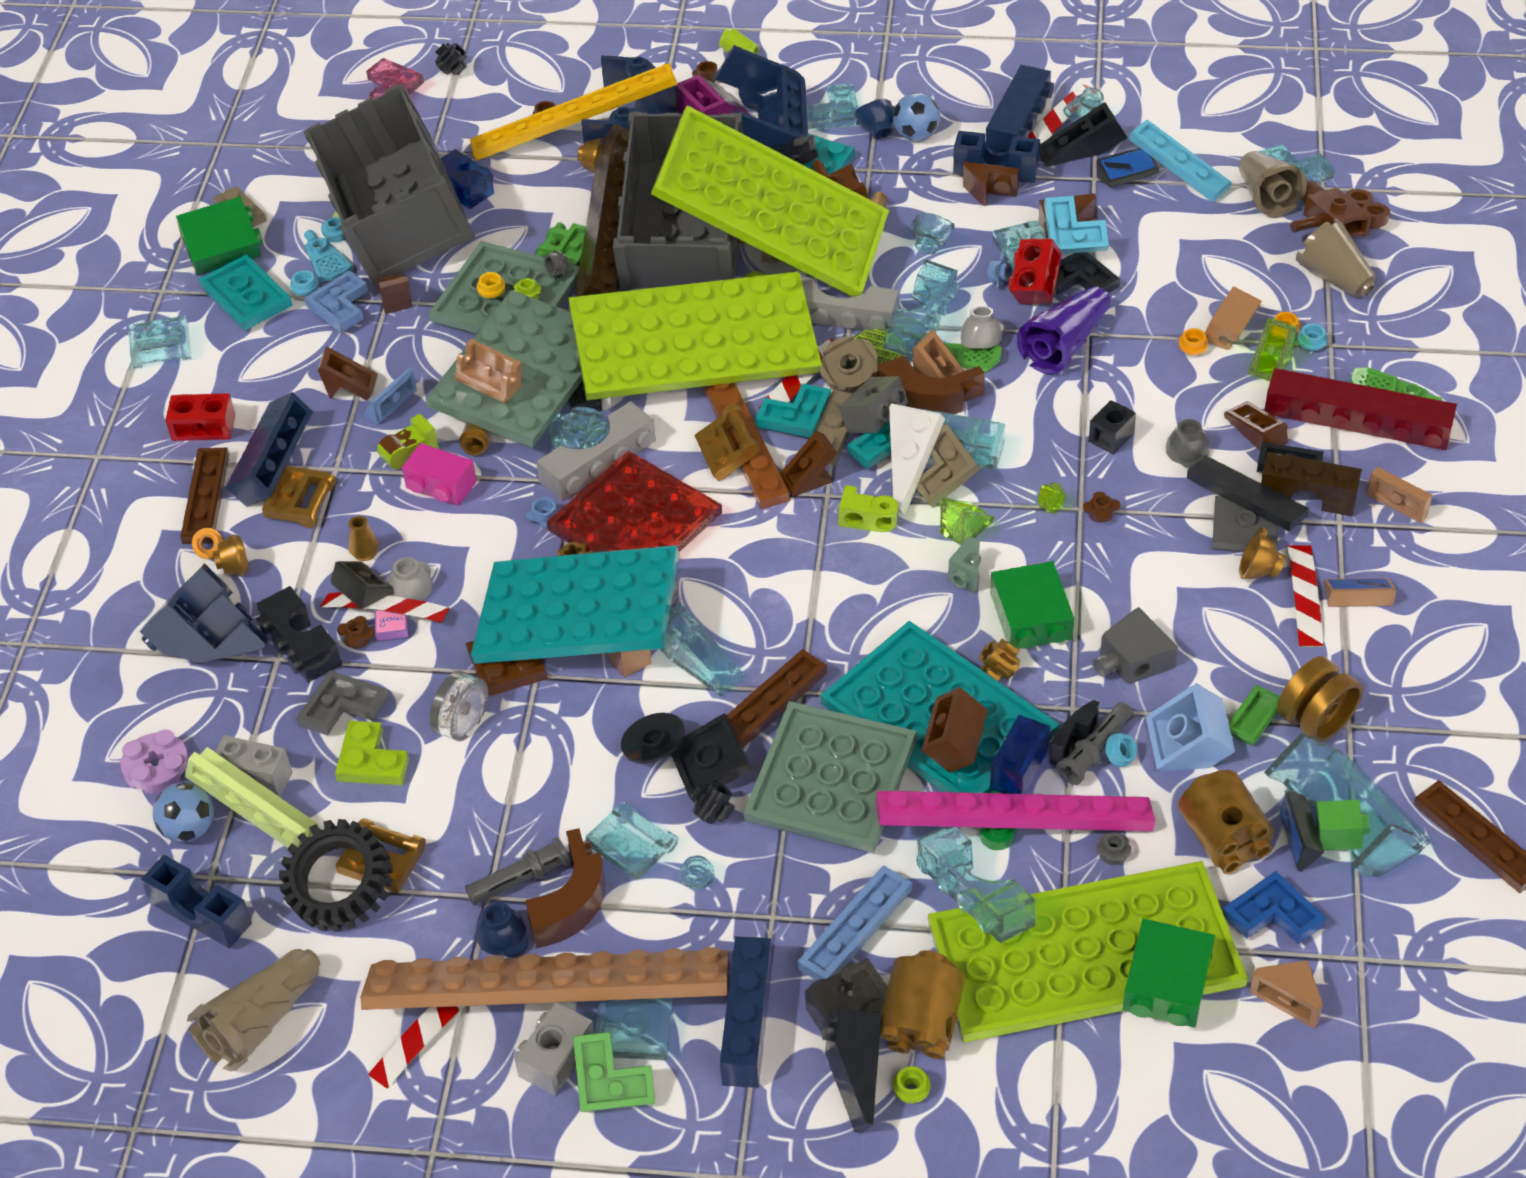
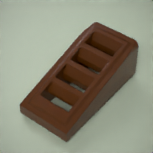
M1249 401L1224 412V418L1259 450L1261 449L1262 442L1285 445L1288 441L1287 423Z

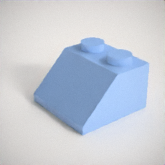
M1195 683L1146 715L1156 768L1160 772L1210 768L1235 752L1223 698L1198 683Z

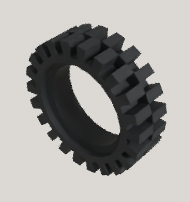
M338 819L337 826L331 820L323 821L324 830H321L316 824L309 827L313 834L309 838L302 832L297 837L302 844L298 848L291 843L287 850L292 854V858L283 856L281 864L286 870H279V878L283 882V884H279L280 891L285 895L283 898L286 903L309 926L314 927L316 925L322 931H327L328 926L334 932L341 931V924H345L348 929L356 927L354 919L357 917L363 923L370 919L365 912L370 908L376 913L381 908L376 900L378 898L386 900L388 893L384 886L391 887L393 881L388 873H393V866L388 861L391 858L381 842L367 827H362L355 821L349 824L345 819ZM339 848H349L360 852L364 858L365 871L360 885L352 894L340 901L331 903L319 902L311 898L307 886L308 875L312 866L321 856Z

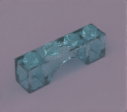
M927 259L924 261L916 276L912 298L919 302L922 307L910 310L898 309L887 329L884 349L913 359V348L930 330L934 329L937 332L942 318L940 315L945 316L951 302L949 298L955 299L960 284L955 282L958 270Z
M942 827L917 839L918 855L916 856V862L920 871L925 875L928 874L943 893H948L958 903L964 913H969L984 932H989L999 943H1002L1035 926V899L1014 879L991 881L970 873L973 869L972 841L957 827Z

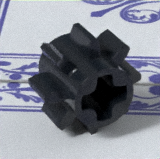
M443 43L435 51L438 55L435 63L443 73L447 75L451 72L453 75L456 73L460 74L467 67L464 63L467 54L459 44L453 43L450 45V43Z
M711 781L708 786L704 783L702 786L698 785L690 797L696 803L693 813L709 824H714L716 820L720 822L723 819L727 820L735 808L733 804L729 803L732 797L731 791L715 781Z

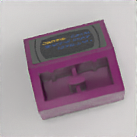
M699 75L675 85L677 111L681 115L687 105L705 115L730 114L734 110L750 115L722 86Z

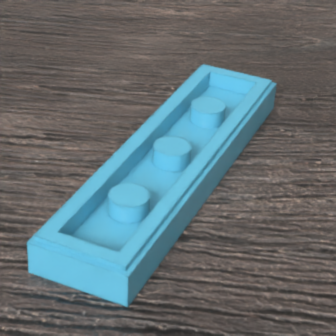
M1148 119L1130 132L1128 139L1211 202L1214 203L1230 189L1232 185L1230 180Z

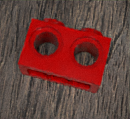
M1020 239L1019 248L1014 254V273L1009 279V290L1019 304H1052L1062 255L1061 250L1053 239Z
M230 393L171 395L165 421L172 441L231 439L236 413Z

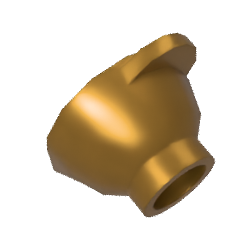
M1263 526L1251 538L1241 557L1238 569L1241 579L1262 578L1266 575L1276 578L1284 566L1286 556L1278 552L1276 544L1267 537V528Z

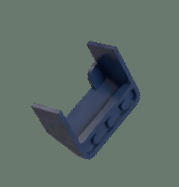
M733 45L716 73L715 80L739 89L741 102L748 108L758 110V118L734 110L733 113H742L744 135L769 148L774 145L782 146L801 136L807 137L808 122L804 77L792 68Z
M601 55L604 87L656 68L648 59L643 57ZM675 86L636 100L634 108L620 107L614 110L610 115L609 121L582 119L581 126L584 144L588 140L604 138L614 124L629 130V112L648 114L678 113Z

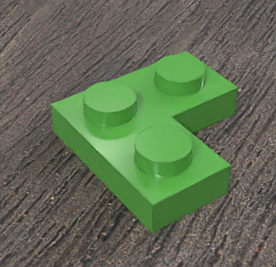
M611 1032L573 1036L581 1112L655 1103L652 1065L614 1069Z

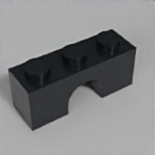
M291 586L256 603L260 614L256 620L260 629L265 635L271 634L276 650L279 654L285 652L288 656V664L295 674L301 673L309 683L326 674L329 670L342 665L337 644L322 625L308 631H302L311 626L306 605Z

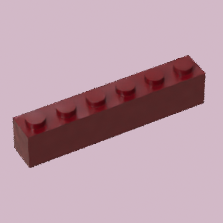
M1274 368L1267 390L1264 411L1273 416L1447 451L1457 404Z

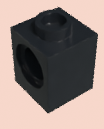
M1110 400L1090 420L1088 442L1114 455L1134 435L1136 412Z

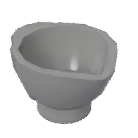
M977 306L970 310V316L965 320L961 329L960 340L962 345L967 348H991L999 345L1003 340L1002 334L1005 327L994 317L992 308Z
M411 557L398 559L394 563L389 575L388 584L393 588V592L389 595L424 601L431 594L433 587L430 577L431 569L428 564L416 561Z

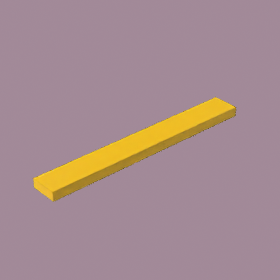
M664 64L470 139L473 155L476 161L578 123L582 119L591 118L675 86L677 81L671 64Z

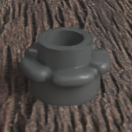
M557 250L546 254L544 258L546 272L551 277H563L569 268L567 256Z
M1106 833L1100 837V843L1097 844V852L1100 858L1109 865H1119L1131 854L1132 848L1128 844L1129 839L1121 833Z

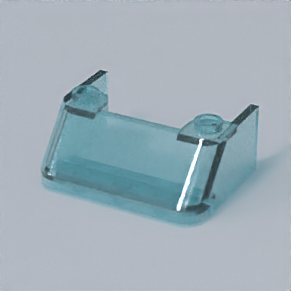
M1303 732L1295 738L1264 772L1269 778L1281 782L1287 787L1284 793L1292 791L1305 795L1308 805L1313 807L1315 811L1317 801L1360 799L1361 813H1368L1369 834L1363 835L1362 849H1353L1351 854L1355 860L1351 865L1367 878L1370 875L1377 878L1421 853L1430 843L1428 837L1346 754Z

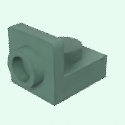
M969 536L949 559L948 581L972 593L976 592L979 584L978 567L981 562L979 540Z

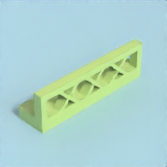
M206 747L200 755L194 752L189 757L185 773L187 779L288 848L292 843L299 848L302 843L297 837L302 832L307 838L311 837L312 832L309 827L315 824L318 826V823L210 748Z

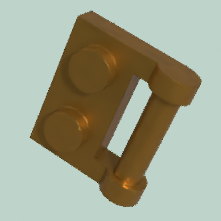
M737 404L726 406L720 417L694 435L713 477L718 481H721L756 456L760 449L756 440L751 438L742 419L743 412ZM731 426H733L741 443L738 450L727 430Z
M286 466L272 495L266 499L262 507L264 517L297 522L306 528H314L319 519L317 514L325 497L337 482L336 477L329 472ZM317 485L307 508H300L310 486Z
M360 819L358 823L362 827H367L379 841L407 850L404 856L387 851L391 858L388 861L393 866V873H388L393 881L391 887L384 886V889L399 894L424 852L426 839L418 835L410 837L376 826L372 820ZM346 848L335 865L337 873L362 881L365 871L364 858L360 852Z

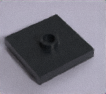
M725 713L686 735L681 745L671 754L689 798L698 785L702 786L704 783L708 786L711 781H715L724 786L752 770L734 727Z

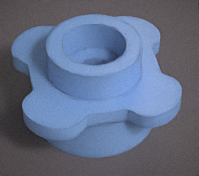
M1001 255L1000 260H992L988 266V279L991 283H996L997 289H1003L1004 283L1009 281L1012 276V266L1007 263L1008 258L1006 255Z
M538 498L532 503L531 510L526 513V518L528 521L537 522L542 528H549L557 517L563 515V508L556 506L555 501L551 498Z

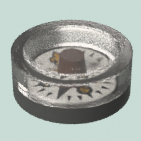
M458 670L451 673L443 681L433 700L430 711L431 729L457 742H462L469 738L479 725L487 706V683L463 671Z

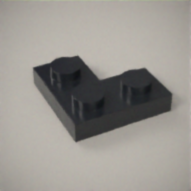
M1073 253L1060 260L1054 294L1058 295L1077 284H1080L1086 290L1090 287L1098 286L1109 293L1119 288L1120 278L1090 253Z

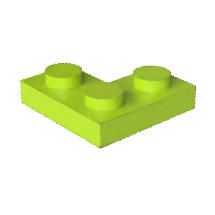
M349 721L335 771L337 782L403 786L409 762L408 752L404 750L379 749L383 734L381 722Z

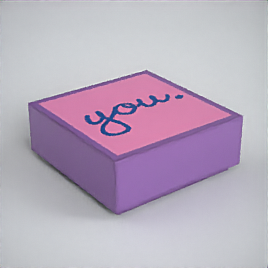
M375 610L376 640L409 638L408 615Z

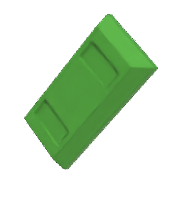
M1255 685L1228 722L1231 736L1253 746L1277 714V704L1280 696Z

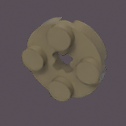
M845 336L836 339L825 348L820 372L828 387L832 390L854 393L870 377H878L877 365L880 363L874 346L868 340L861 338V341L853 339L852 336ZM850 360L851 363L857 361L854 368L844 369L846 361Z

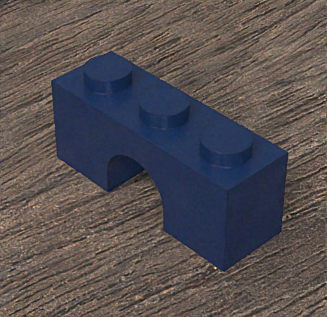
M958 130L953 152V174L963 175L964 162L1019 168L1020 182L1035 183L1039 167L1040 139L1013 136L1009 150L996 152L986 145L985 133Z
M163 855L141 878L151 904L229 949L252 924L244 899L219 885H216L209 893L196 882L189 868L166 855Z

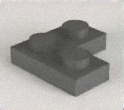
M329 670L298 715V725L328 736L343 712L373 721L388 699L387 689Z

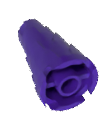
M1098 286L1090 287L1083 292L1074 294L1061 305L1057 303L1049 310L1037 314L1020 327L1017 334V346L1023 359L1029 356L1033 361L1029 366L1041 373L1051 375L1063 370L1072 360V356L1087 341L1088 335L1098 326L1097 322L1110 308L1111 300L1108 292Z

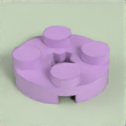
M164 729L127 742L122 748L123 755L120 767L126 783L133 789L137 787L142 788L145 793H160L169 785L179 783L182 780L180 776L185 771V768H187L189 754L183 741L177 738L171 730ZM154 759H160L157 766L153 767L149 763Z

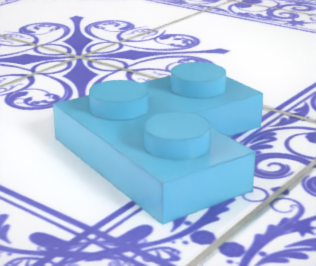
M1074 196L1045 198L1044 207L1048 238L1055 241L1062 254L1108 250L1109 243L1105 220L1077 222Z

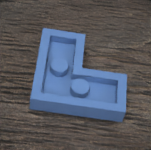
M349 270L304 299L306 307L342 333L364 319L362 310L351 302L369 291L367 283Z

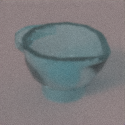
M1086 88L1083 93L1077 95L1064 107L1063 112L1072 122H1075L1104 103V95L1097 88Z
M922 212L916 214V218L910 223V227L917 239L915 247L923 253L935 254L937 248L943 246L950 239L955 228L954 223L932 213Z

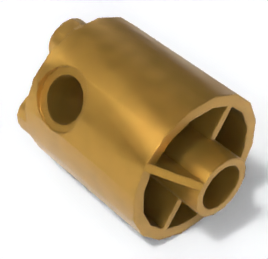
M1218 770L1210 774H1204L1196 778L1190 787L1184 791L1179 800L1178 810L1215 867L1221 868L1224 874H1231L1237 871L1242 864L1247 863L1253 858H1264L1272 851L1273 846L1270 842L1273 839L1274 828L1236 772L1232 770Z
M921 950L916 955L900 956L894 960L882 1007L880 1037L889 1041L888 1048L890 1050L908 1054L910 1049L922 1051L925 1056L933 1059H944L946 1051L950 1048L965 983V975L946 956L934 951Z

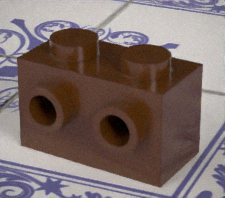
M961 687L937 697L922 751L949 773L970 766L977 757V749L981 734L984 731V722L988 710Z

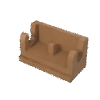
M1233 286L1209 322L1205 332L1208 342L1219 348L1230 350L1232 344L1224 341L1221 336L1237 342L1241 333L1259 308L1262 300Z
M473 339L466 343V356L458 354L456 374L454 375L456 381L504 404L521 387L522 362Z

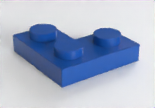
M1277 871L1223 907L1225 919L1246 939L1274 921L1297 944H1300L1324 927L1326 917Z

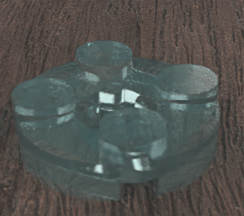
M572 408L571 413L562 416L561 412L553 418L549 425L548 431L552 450L559 446L569 449L593 447L607 437L609 425L603 419V415L592 408ZM580 430L584 431L583 434L575 435V434H577Z

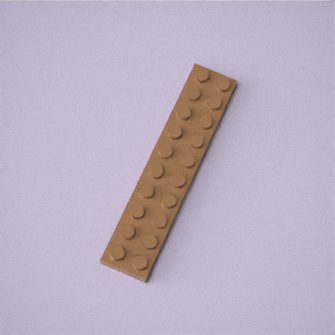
M706 947L699 951H683L672 948L664 952L648 953L644 950H633L627 954H611L607 951H599L592 955L578 956L573 953H561L552 957L527 954L520 958H503L502 956L494 955L476 960H468L465 957H454L448 961H432L431 959L421 958L413 962L396 963L394 960H382L370 966L360 996L361 1009L728 996L729 957L728 950Z

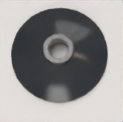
M661 712L647 715L634 722L626 730L621 739V750L624 756L634 763L647 764L662 760L671 755L681 745L685 737V726L678 716L671 713Z

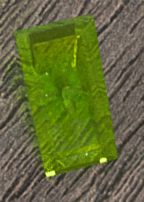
M1268 317L1248 374L1270 381L1274 368L1285 370L1293 358L1297 326Z
M943 497L940 503V533L959 545H962L969 536L976 538L995 518L970 502Z

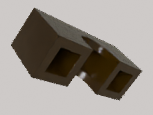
M1268 452L1261 484L1290 499L1298 491H1311L1321 498V511L1352 517L1362 469Z

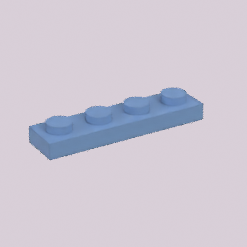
M883 865L798 960V969L828 987L912 891V882Z

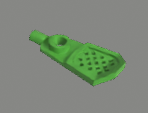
M943 342L962 368L971 369L980 366L987 373L1001 359L1002 347L999 345L991 348H967L962 343Z
M1369 367L1354 368L1350 383L1442 400V397L1428 394L1425 388L1419 387L1417 384L1398 380L1396 376Z

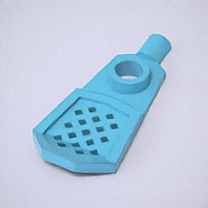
M307 230L304 233V237L307 240L305 249L319 282L332 281L345 272L353 270L352 264L326 238H318L313 230Z

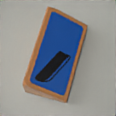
M1389 578L1324 579L1328 607L1393 606L1396 590Z

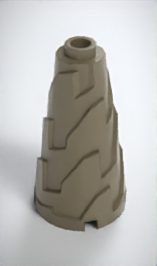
M310 949L291 950L261 972L255 973L235 987L224 991L203 1005L201 1003L187 1017V1022L195 1020V1024L188 1029L198 1047L215 1064L222 1058L229 1063L222 1069L227 1071L239 1069L272 1032L274 1026L290 1011L293 1004L315 982L313 979L320 972L318 956Z

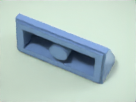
M412 368L406 369L369 403L363 413L364 418L379 425L417 390Z

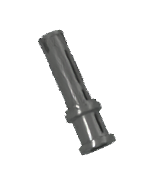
M1122 702L1117 703L1086 739L1077 741L1073 745V752L1067 758H1062L1057 763V771L1066 782L1079 785L1084 780L1087 770L1090 767H1095L1100 762L1101 753L1106 748L1107 739L1112 734L1119 733L1133 719L1134 712L1131 707Z
M559 837L553 838L551 844L536 851L531 849L526 851L523 859L495 871L476 882L465 885V890L471 903L476 906L478 903L532 877L535 880H540L544 878L545 873L561 865L565 867L571 865L567 851Z

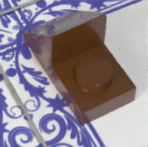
M964 162L963 187L983 206H986L989 193L1017 196L1019 168Z
M398 273L374 279L376 290L380 294L386 314L412 307L407 275Z
M326 346L318 366L319 375L330 399L340 387L366 401L372 395L378 373Z
M815 431L780 472L791 495L798 496L833 482L825 467L837 455V452L824 433Z

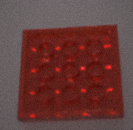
M627 451L546 523L548 531L564 541L586 544L587 552L593 551V553L675 545H677L680 552L722 514V504L636 454Z

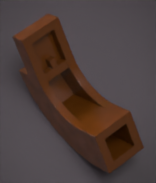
M904 355L877 365L878 377L900 376L909 402L906 407L948 416L963 412L965 401L984 395L985 373L980 366L949 377L936 378L916 371Z
M580 828L566 831L569 852L574 867L569 881L556 892L525 900L536 949L559 943L581 931L594 918L603 901L605 876L601 852L593 854L590 841H583Z

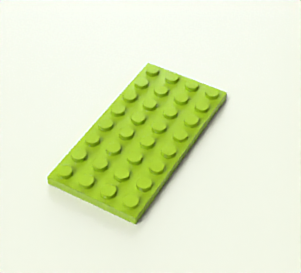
M688 105L683 111L651 191V194L852 297L863 293L889 213L887 208Z
M799 271L569 297V309L586 400L819 373L820 367H822Z
M1203 861L928 914V925L936 952L946 956L965 975L964 988L956 1018L963 1043L1122 1011L1125 988L1142 919L1215 935L1203 995L1246 987L1248 981L1247 974Z

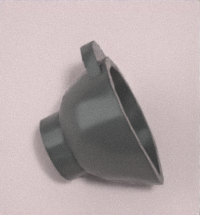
M1185 419L1179 422L1178 427L1172 431L1166 441L1165 446L1168 457L1188 469L1204 456L1209 455V439L1203 431L1201 423L1194 419Z

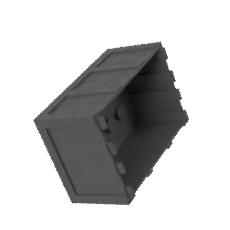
M403 83L385 90V94L373 100L369 98L358 103V107L350 111L346 109L336 114V118L324 124L319 122L303 131L317 158L315 161L316 166L329 189V200L341 220V231L374 286V279L402 273L475 237L435 143ZM339 173H345L348 177L364 218L360 221L356 214L350 215L336 179Z
M629 112L628 123L630 132L627 152H624L623 159L625 168L622 197H619L618 200L619 225L617 238H614L613 242L621 292L736 279L740 239L651 194L682 115H679V113L648 114ZM742 113L707 115L744 134Z

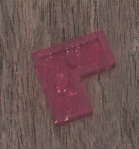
M385 58L380 59L366 71L367 79L379 84L378 87L369 93L370 100L385 94V90L402 83L410 95L424 83L423 74Z

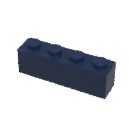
M1020 65L986 127V145L991 150L1005 152L1010 149L1013 136L1028 138L1030 130L1033 131L1035 129L1037 116L1043 114L1046 99L1051 98L1054 91L1050 70Z
M291 392L269 402L225 486L246 507L267 499L272 495L313 413L295 393Z
M735 936L720 1056L722 1086L759 1088L773 964L771 938Z

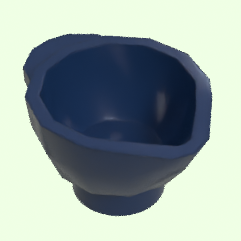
M877 99L859 107L855 111V118L865 131L872 133L874 139H882L893 132L891 124L893 122L895 106L888 99Z
M494 902L489 904L477 920L476 941L481 950L491 955H503L507 958L517 957L527 950L529 942L526 936L527 929L520 914L505 903Z

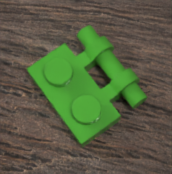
M558 222L555 227L549 229L545 242L538 246L535 254L545 257L546 254H550L553 250L561 251L562 254L567 256L569 264L580 266L586 226L573 223L569 230H566V226Z

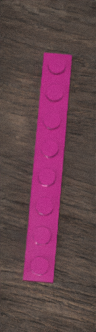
M877 791L875 798L879 825L1153 831L1156 822L1149 797Z

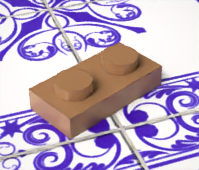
M1377 467L1370 475L1367 496L1419 523H1422L1427 518L1432 494L1380 467Z

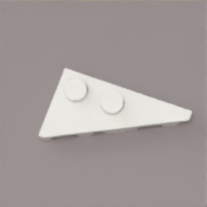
M891 403L889 411L893 498L898 503V512L905 515L945 418L940 413Z

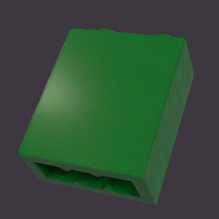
M241 196L176 215L178 229L196 276L217 270L246 254L251 259L261 256L259 245L263 244V239L259 229H253L251 224L254 221L252 210L249 205L244 206Z
M1054 561L991 572L990 594L1007 642L1017 649H1027L1033 646L1060 643L1073 639L1074 616Z
M1142 919L1125 988L1122 1011L1130 1012L1141 1018L1151 1017L1168 1021L1175 1026L1196 1028L1215 935Z

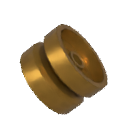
M1317 656L1304 664L1289 680L1278 700L1277 712L1291 725H1300L1301 732L1313 742L1322 743L1338 733L1349 721L1362 699L1364 689L1362 684L1351 675L1346 673L1340 674L1339 667L1327 657Z

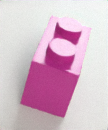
M422 443L419 444L402 466L407 489L457 506L460 505L477 482L473 460Z

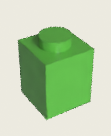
M1360 799L1317 801L1316 828L1323 849H1362L1363 835L1369 834L1368 813H1361Z

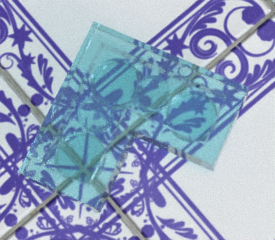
M854 84L827 86L829 103L807 105L808 130L859 126L855 118L858 104Z
M1283 144L1258 151L1297 166L1304 173L1306 181L1313 180L1318 183L1333 178L1334 168L1321 153L1296 160Z

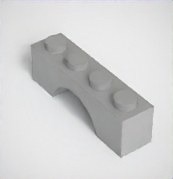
M800 276L813 324L862 331L878 328L893 332L899 314V290L870 286L861 295L837 298L823 293L817 287L814 278Z
M628 402L607 416L609 434L599 444L586 449H569L559 446L537 460L539 482L561 501H564L655 442L654 419L633 402Z

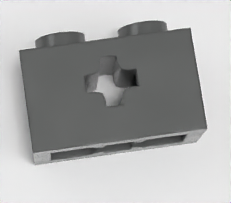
M900 376L870 377L839 406L848 433H877L890 421L889 407L891 403L906 406L909 403Z

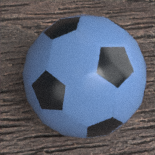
M913 92L899 99L894 107L893 124L897 132L908 140H925L935 133L940 124V108L934 99L924 93Z
M188 782L174 783L162 790L156 797L152 812L153 821L160 834L173 842L186 843L196 841L210 829L214 819V805L209 794L196 784Z

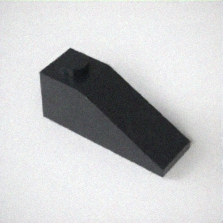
M1104 102L1041 143L1039 155L1044 164L1049 167L1105 153L1128 137L1107 103Z
M838 1007L828 1018H825L821 1037L822 1040H826L825 1054L855 1133L862 1134L873 1125L882 1015Z

